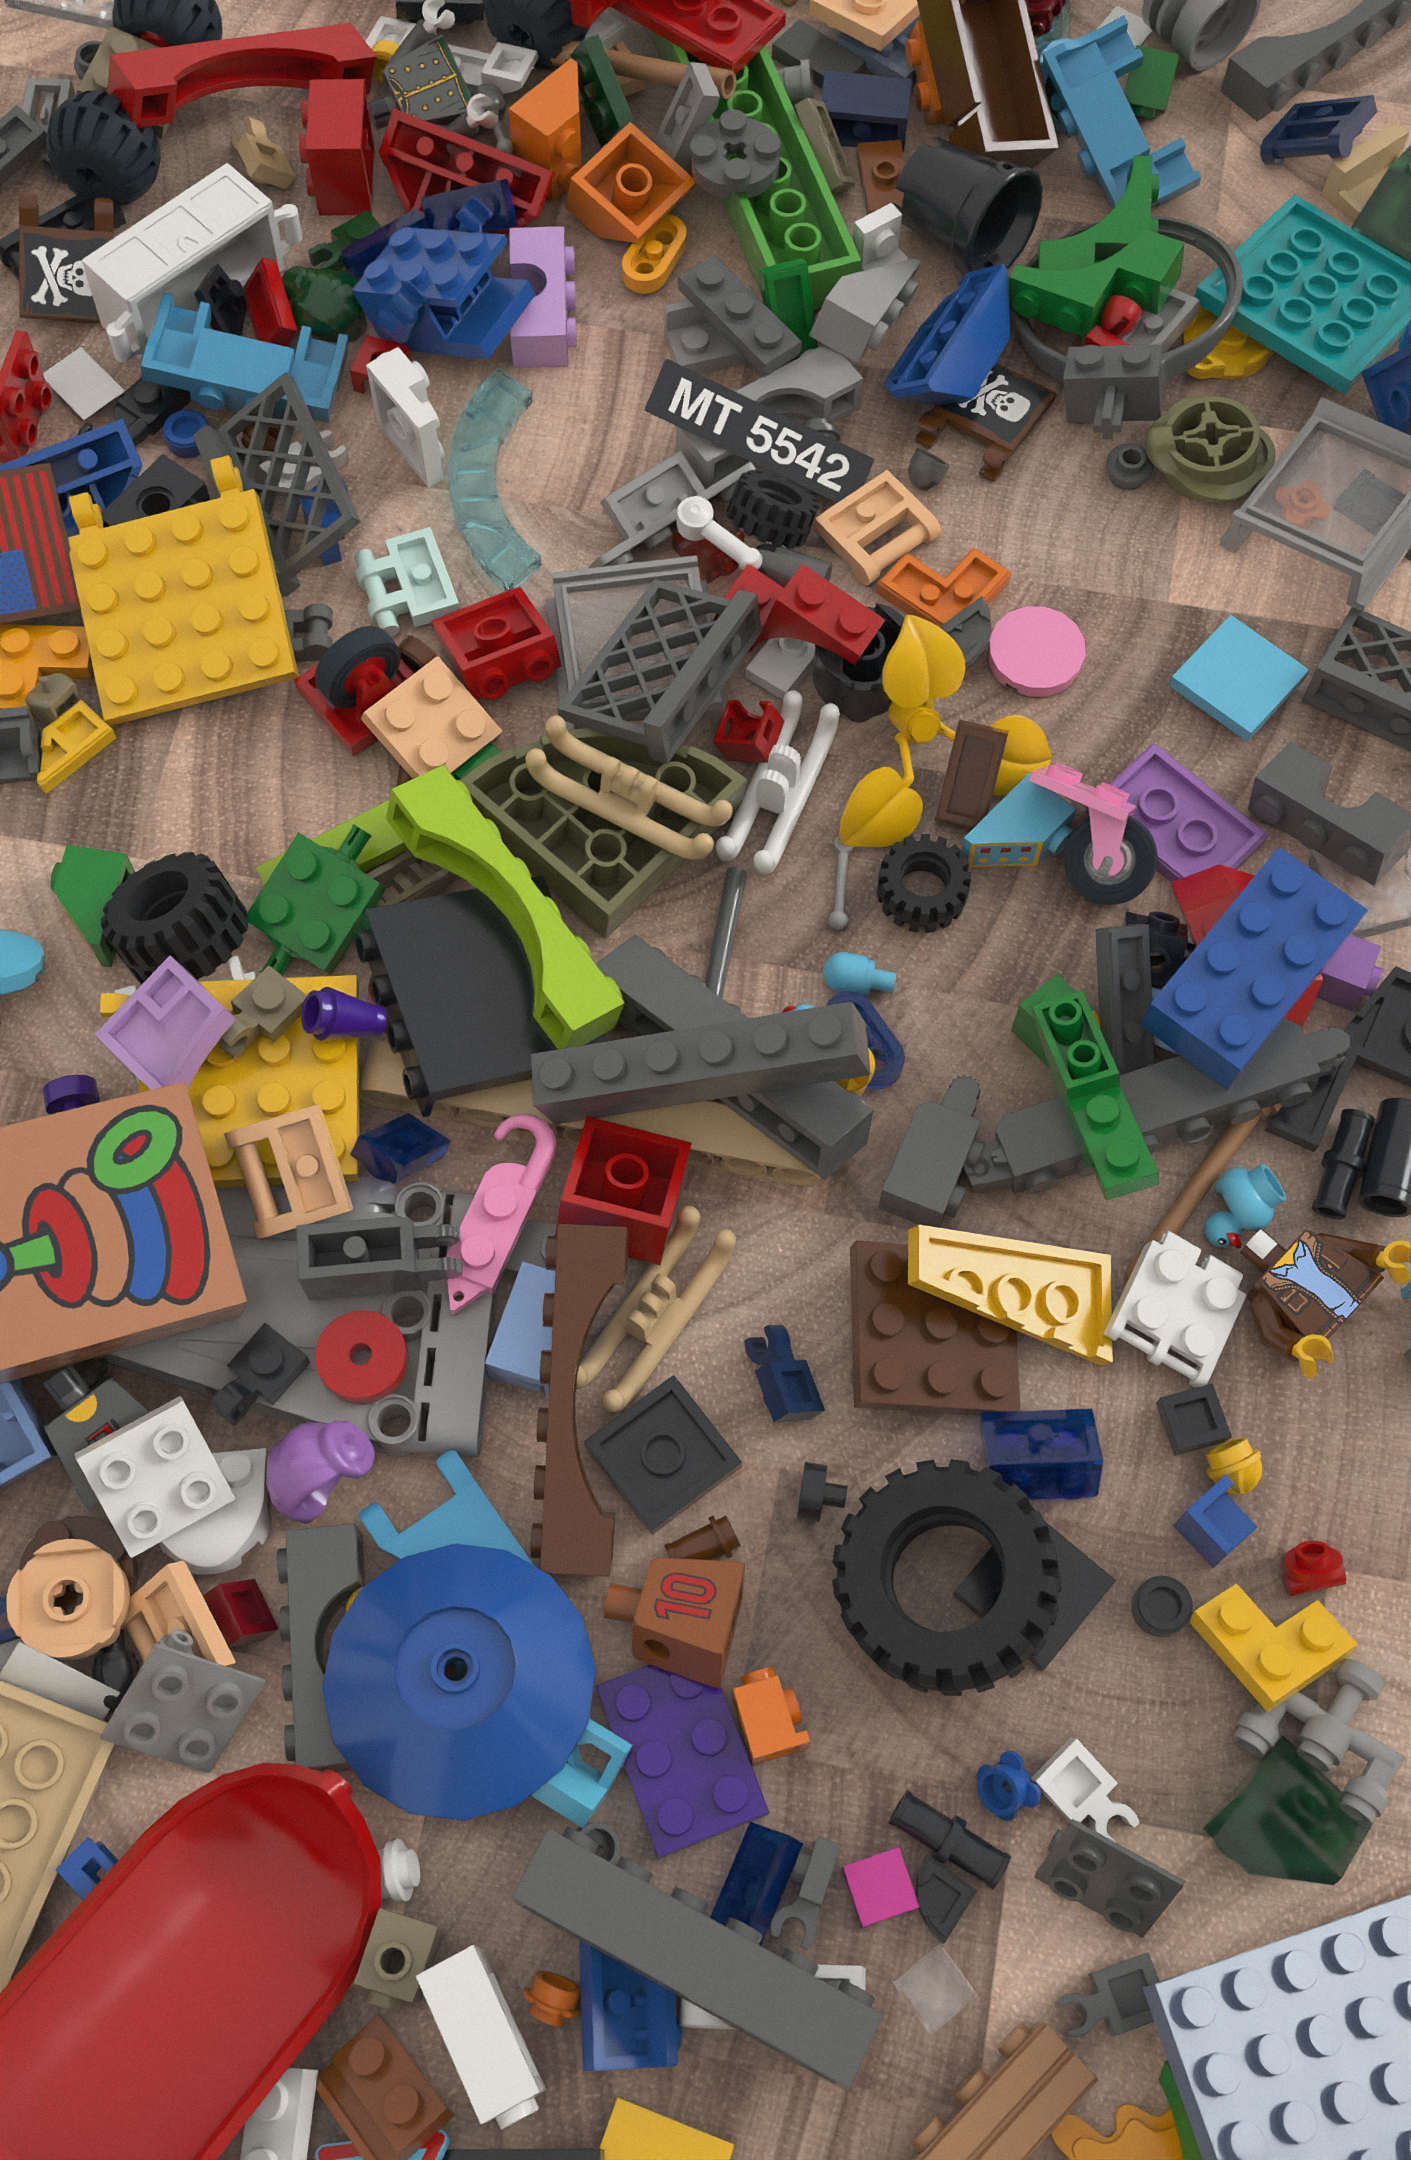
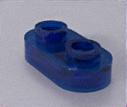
M843 992L835 995L828 1001L826 1006L852 1001L866 1023L868 1048L873 1053L875 1059L883 1061L886 1065V1068L883 1070L874 1071L867 1087L883 1089L893 1085L900 1078L904 1067L905 1053L902 1045L873 1004L865 996L855 992Z

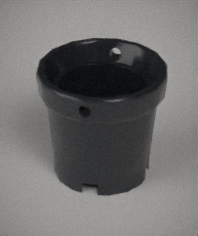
M941 137L934 138L938 143L935 147H931L926 143L920 145L906 162L895 188L904 193L902 207L893 203L902 214L901 224L909 227L950 256L956 269L964 275L968 272L1004 264L1009 269L1024 250L1036 226L1043 194L1039 173L1029 166L1013 160L998 162L957 146Z

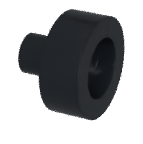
M805 1462L797 1519L819 1522L822 1505L838 1508L845 1507L847 1485L827 1483V1465Z

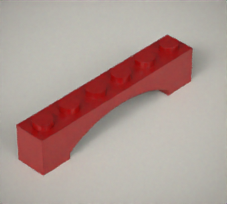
M352 23L110 54L107 92L109 95L115 94L121 100L120 107L124 114L126 111L128 112L132 122L137 123L136 128H143L145 126L173 123L174 112L184 105L209 94L236 88L280 86L309 90L310 80L364 79L366 94H369L376 55Z

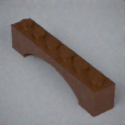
M558 1224L557 1236L547 1237L546 1270H556L555 1291L554 1293H545L543 1302V1327H553L552 1349L542 1350L540 1359V1384L550 1385L549 1407H539L537 1417V1442H547L546 1465H536L534 1474V1500H544L543 1522L533 1523L531 1558H541L540 1569L549 1574L610 1576L613 1568L615 1513L602 1510L584 1469L577 1437L576 1389L581 1356L595 1316L615 1285H626L629 1229L627 1227Z

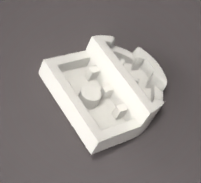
M266 1448L212 1453L236 1500L159 1542L163 1554L166 1553L176 1562L184 1560L190 1573L212 1575L240 1566L241 1556L251 1550L257 1542L261 1545L264 1544L271 1527V1518L268 1511V1488L266 1485L268 1462Z

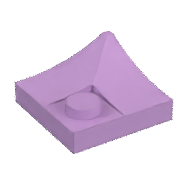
M169 956L95 1035L150 1090L184 1081L186 1082L187 1089H189L195 1075L210 1051L237 1019L180 963Z

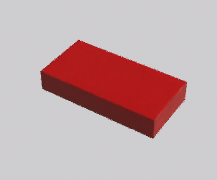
M262 257L243 286L244 298L257 340L287 347L296 334L297 327L277 262Z

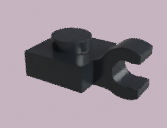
M264 1323L227 1365L230 1372L237 1379L226 1384L210 1403L217 1409V1414L232 1426H235L259 1396L274 1405L310 1364V1360L305 1353Z

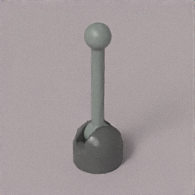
M492 84L479 85L472 91L471 96L484 94L494 101V104L486 108L484 113L491 111L498 116V123L492 128L497 140L496 149L512 155L514 150L513 144L505 138L499 123L506 111V103L502 92Z

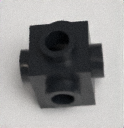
M1126 911L1122 926L1149 924L1151 986L1162 989V986L1164 987L1195 950V944L1188 942L1187 925L1181 924L1180 919L1176 916L1164 912L1154 911L1150 912L1149 916Z

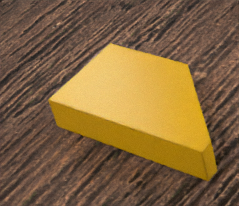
M82 700L74 704L42 731V760L40 772L37 774V783L44 794H48L116 739L113 729Z

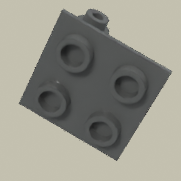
M1074 1819L1070 1821L1064 1832L1057 1829L1047 1850L1049 1854L1034 1875L1036 1879L1049 1885L1051 1890L1061 1898L1077 1901L1103 1915L1106 1921L1113 1927L1125 1932H1133L1142 1938L1185 1884V1880Z

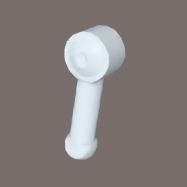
M692 496L681 501L677 511V529L682 537L691 541L705 538L737 562L741 570H744L747 564L757 570L762 564L760 552L756 548L748 547L713 520L714 510L708 500Z

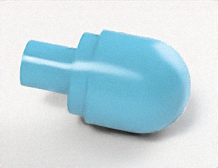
M839 952L828 958L823 968L825 983L835 992L860 997V995L868 996L870 989L893 993L896 973L875 969V961L869 960L868 956Z

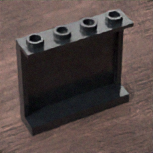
M544 876L532 877L531 880L543 896L552 899ZM469 889L365 909L361 931L355 933L356 950L362 963H369L373 974L370 983L374 1002L376 1005L383 1006L386 1010L389 1020L386 1025V1032L390 1048L394 1054H401L405 1066L402 1072L404 1088L410 1100H417L422 1117L431 1115L435 1100L532 1079L531 1054L558 1050L533 1017L534 985L531 965L523 943L508 918L479 889ZM603 1034L585 1045L607 1042L608 1040L606 1035Z

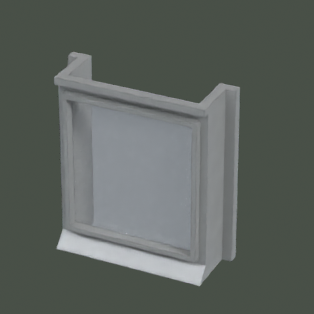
M1321 397L1311 418L1239 510H1235L1232 515L1231 525L1220 538L1219 545L1237 552L1251 532L1256 531L1352 576L1346 604L1364 612L1411 548V435Z
M697 555L552 573L554 598L545 599L548 626L555 636L562 667L555 669L559 703L561 704L654 579L709 593L707 580H700ZM660 599L653 608L654 614L679 607L680 605ZM708 613L694 617L699 626L713 622V615ZM686 620L661 627L664 636L689 629ZM651 630L632 636L628 642L632 646L656 639L654 631ZM695 642L671 649L670 651L673 658L693 653L698 645ZM663 652L637 659L636 661L639 668H644L664 662L666 659ZM629 662L608 668L604 676L607 679L630 672L632 669ZM673 675L646 682L649 692L669 686L674 678ZM725 684L705 711L709 712L712 734L716 733L727 704ZM639 685L613 692L612 696L614 701L617 702L642 693ZM602 695L583 701L580 707L590 710L607 705L608 703L605 696ZM646 708L623 715L621 718L625 721L644 720L650 712ZM728 720L724 733L729 732L731 726L730 720ZM565 721L567 730L584 728L583 726Z

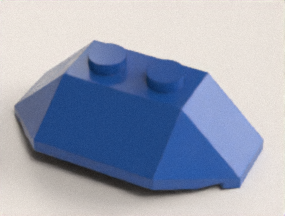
M1004 264L966 273L957 283L959 286L958 290L943 299L920 325L883 382L884 388L894 399L938 406L952 402L965 403L973 399L980 392V386L990 370L998 363L999 356L1010 339L1008 270Z
M122 418L0 465V471L50 463L67 536L71 537L79 535L80 531L72 514L69 497L88 492L91 496L92 505L98 504L102 512L138 478L143 464Z

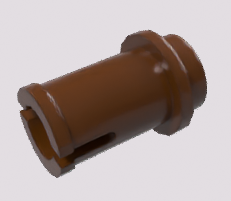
M725 1515L715 1520L714 1516L709 1517L710 1524L664 1546L670 1558L715 1560L726 1554L728 1559L733 1557L731 1551L741 1547Z

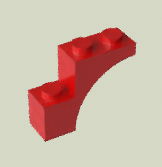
M803 563L785 588L747 564L723 597L732 600L739 589L757 594L762 632L748 650L749 652H752L754 647L764 640L792 638L821 646L855 665L885 621L881 616ZM716 614L713 621H716L720 615Z

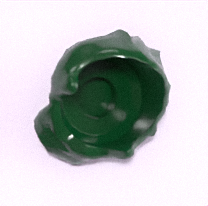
M297 265L284 272L282 276L283 285L290 302L295 324L300 332L302 325L311 327L312 335L333 343H337L339 334L348 335V342L357 340L363 334L364 327L367 324L366 314L352 292L359 282L357 278L349 276L343 270L335 271L330 268L315 269Z

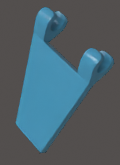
M454 1450L447 1451L436 1460V1464L440 1469L441 1475L456 1495L400 1534H398L379 1503H371L359 1513L361 1521L380 1550L398 1560L406 1556L456 1543L508 1550L534 1565Z

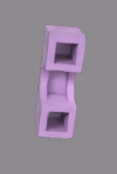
M564 226L509 228L511 279L528 280L536 294V297L532 299L510 329L514 368L568 366V347H577L576 318H567V310H576L575 282H567V275L575 274L574 246H565Z

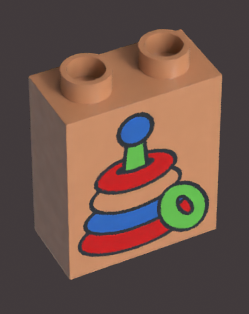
M185 1081L0 1127V1384L241 1317L247 1300Z

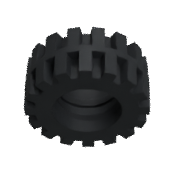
M749 470L747 473L743 472L737 482L727 508V516L733 520V525L744 529L743 533L748 536L754 535L758 537L760 542L766 543L768 541L775 547L781 548V545H784L787 549H794V546L799 548L803 543L805 544L819 511V503H816L817 499L813 495L807 494L808 490L804 487H797L795 485L796 482L790 479H781L780 475L774 473L768 475L766 471L758 470V473L753 470Z
M921 834L920 841H915L913 835L904 838L903 846L898 842L891 846L889 855L885 854L881 863L877 896L879 903L883 902L882 911L887 917L891 914L894 915V924L901 927L906 922L910 924L909 931L916 933L919 926H925L926 933L935 932L937 924H940L944 929L951 925L952 918L957 919L961 915L969 893L971 872H968L969 862L966 856L959 858L961 849L955 844L948 848L946 847L947 839L939 836L937 841L934 842L930 841V834ZM914 871L932 872L940 877L945 884V889L935 896H919L907 890L902 879Z

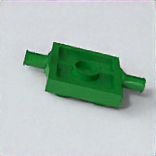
M353 824L339 849L336 850L320 846L301 833H297L247 912L246 920L248 923L264 932L271 943L276 946L268 961L260 970V973L267 966H270L283 976L292 960L296 958L311 962L321 970L332 975L353 942L355 933L360 931L365 909L374 908L386 890L385 886L366 875L360 865L355 862L372 835Z

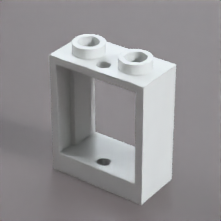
M472 1945L416 1976L480 2124L482 2125L496 2119L500 2129H503L539 2110L534 2097L545 2092L547 2089L484 1950Z

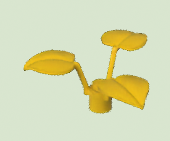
M906 615L900 634L887 656L882 673L884 691L892 700L888 713L889 719L900 731L894 739L900 748L904 772L903 778L893 768L881 767L867 774L857 784L849 797L840 822L839 840L846 846L888 847L896 842L900 843L905 837L910 836L920 821L923 803L920 795L915 790L908 788L914 781L908 743L921 744L929 742L935 738L937 733L954 742L956 732L940 721L939 714L933 708L934 698L949 697L960 688L965 674V659L960 647L953 638L939 626L923 618ZM1010 715L997 720L990 726L1009 731L993 792L994 796H1006L1029 772L1032 774L1034 770L1042 767L1048 768L1049 764H1051L1052 754L1046 736L1039 725L1031 719L1020 715Z

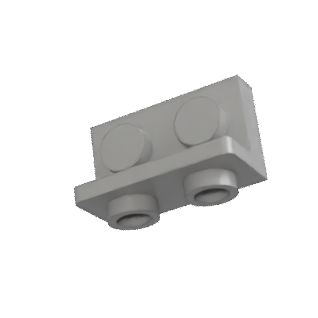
M688 299L668 304L664 307V337L673 362L698 374L750 363Z

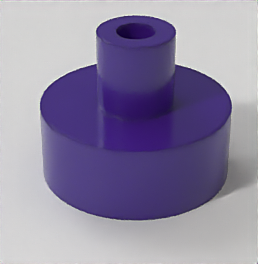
M87 1075L59 1077L48 1082L42 1089L46 1112L49 1115L100 1102L96 1080Z

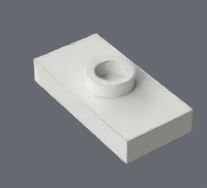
M792 638L769 639L745 668V678L783 700L784 695L790 690H795L813 668L815 644Z

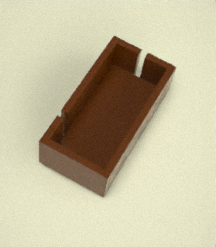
M917 0L946 127H954V131L948 135L949 142L998 162L1013 160L1030 168H1034L1059 148L1025 0Z

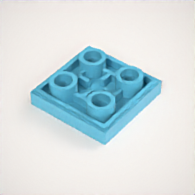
M1230 615L1172 676L1169 686L1248 742L1302 684L1308 675L1309 669Z

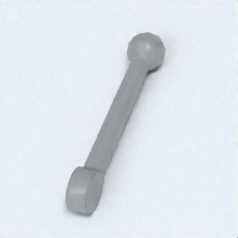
M839 836L835 839L833 846L834 852L838 855L834 911L828 917L829 925L835 930H842L848 924V917L844 912L848 856L854 846L842 844Z

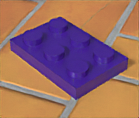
M647 1665L596 1686L612 1733L633 1745L623 1764L658 1860L769 1815L768 1807L722 1687H711L653 1665Z

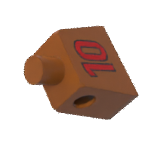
M657 1557L650 1561L642 1589L614 1583L610 1584L605 1600L604 1618L633 1624L632 1655L637 1660L702 1684L721 1688L743 1600L745 1563Z

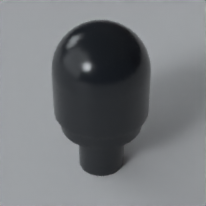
M121 1629L120 1635L113 1644L101 1648L102 1654L94 1658V1666L91 1668L93 1679L120 1692L118 1697L107 1695L103 1699L104 1705L112 1713L117 1709L140 1670L139 1661L136 1659L135 1653L126 1651L124 1629Z

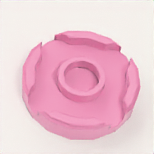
M1025 606L1007 613L996 623L987 648L988 664L996 679L1005 687L1006 683H1008L1011 687L1017 688V693L1027 697H1049L1065 691L1080 673L1086 656L1085 639L1077 624L1062 612L1047 607Z

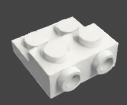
M397 347L390 352L381 354L376 360L366 365L377 424L425 485L430 488L444 480L441 459L445 457V453L438 440L436 430L440 427V422L427 397L426 388L430 387V382L425 370L419 362L413 361L411 363L400 348Z

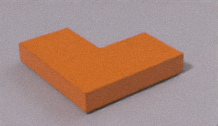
M973 547L944 578L906 552L877 583L876 593L906 614L923 618L941 627L981 596H983L988 606L1010 583L1011 572Z

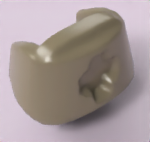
M61 673L42 676L39 679L40 683L25 697L27 706L42 723L53 722L58 718V714L66 703L79 699L75 682L67 675Z

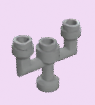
M1343 1659L1335 1672L1341 1688L1327 1712L1320 1709L1318 1703L1297 1692L1268 1713L1258 1702L1254 1710L1242 1714L1235 1726L1236 1732L1232 1740L1242 1750L1257 1758H1264L1267 1751L1273 1749L1280 1737L1278 1724L1285 1712H1288L1305 1723L1297 1737V1741L1300 1744L1297 1754L1312 1767L1328 1772L1332 1765H1340L1348 1750L1366 1760L1368 1763L1361 1776L1352 1778L1347 1783L1342 1792L1343 1799L1339 1807L1348 1816L1367 1826H1371L1376 1817H1381L1388 1804L1386 1791L1405 1756L1361 1729H1353L1348 1726L1362 1700L1378 1699L1385 1687L1383 1679L1372 1669L1358 1661Z

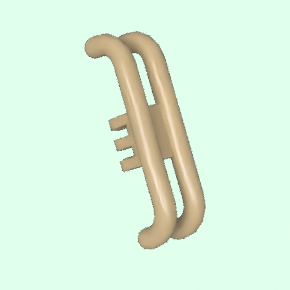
M551 716L546 721L547 737L558 751L602 776L598 793L557 772L547 763L545 753L541 749L534 748L527 753L525 761L529 773L541 786L674 855L685 859L699 860L706 858L710 854L714 842L709 834L701 833L694 839H691L646 816L654 802L691 821L701 825L716 827L724 825L731 818L733 812L731 803L723 799L716 801L713 806L702 803L576 739L566 729V723L561 716Z
M685 1206L680 1210L678 1221L667 1239L661 1265L650 1263L580 1362L577 1389L584 1388L597 1376L627 1333H630L646 1344L616 1387L607 1390L601 1398L602 1406L610 1413H619L632 1402L718 1280L735 1250V1234L729 1229H722L717 1232L708 1256L679 1298H677L676 1285L667 1276L684 1254L699 1226L700 1214L693 1206Z

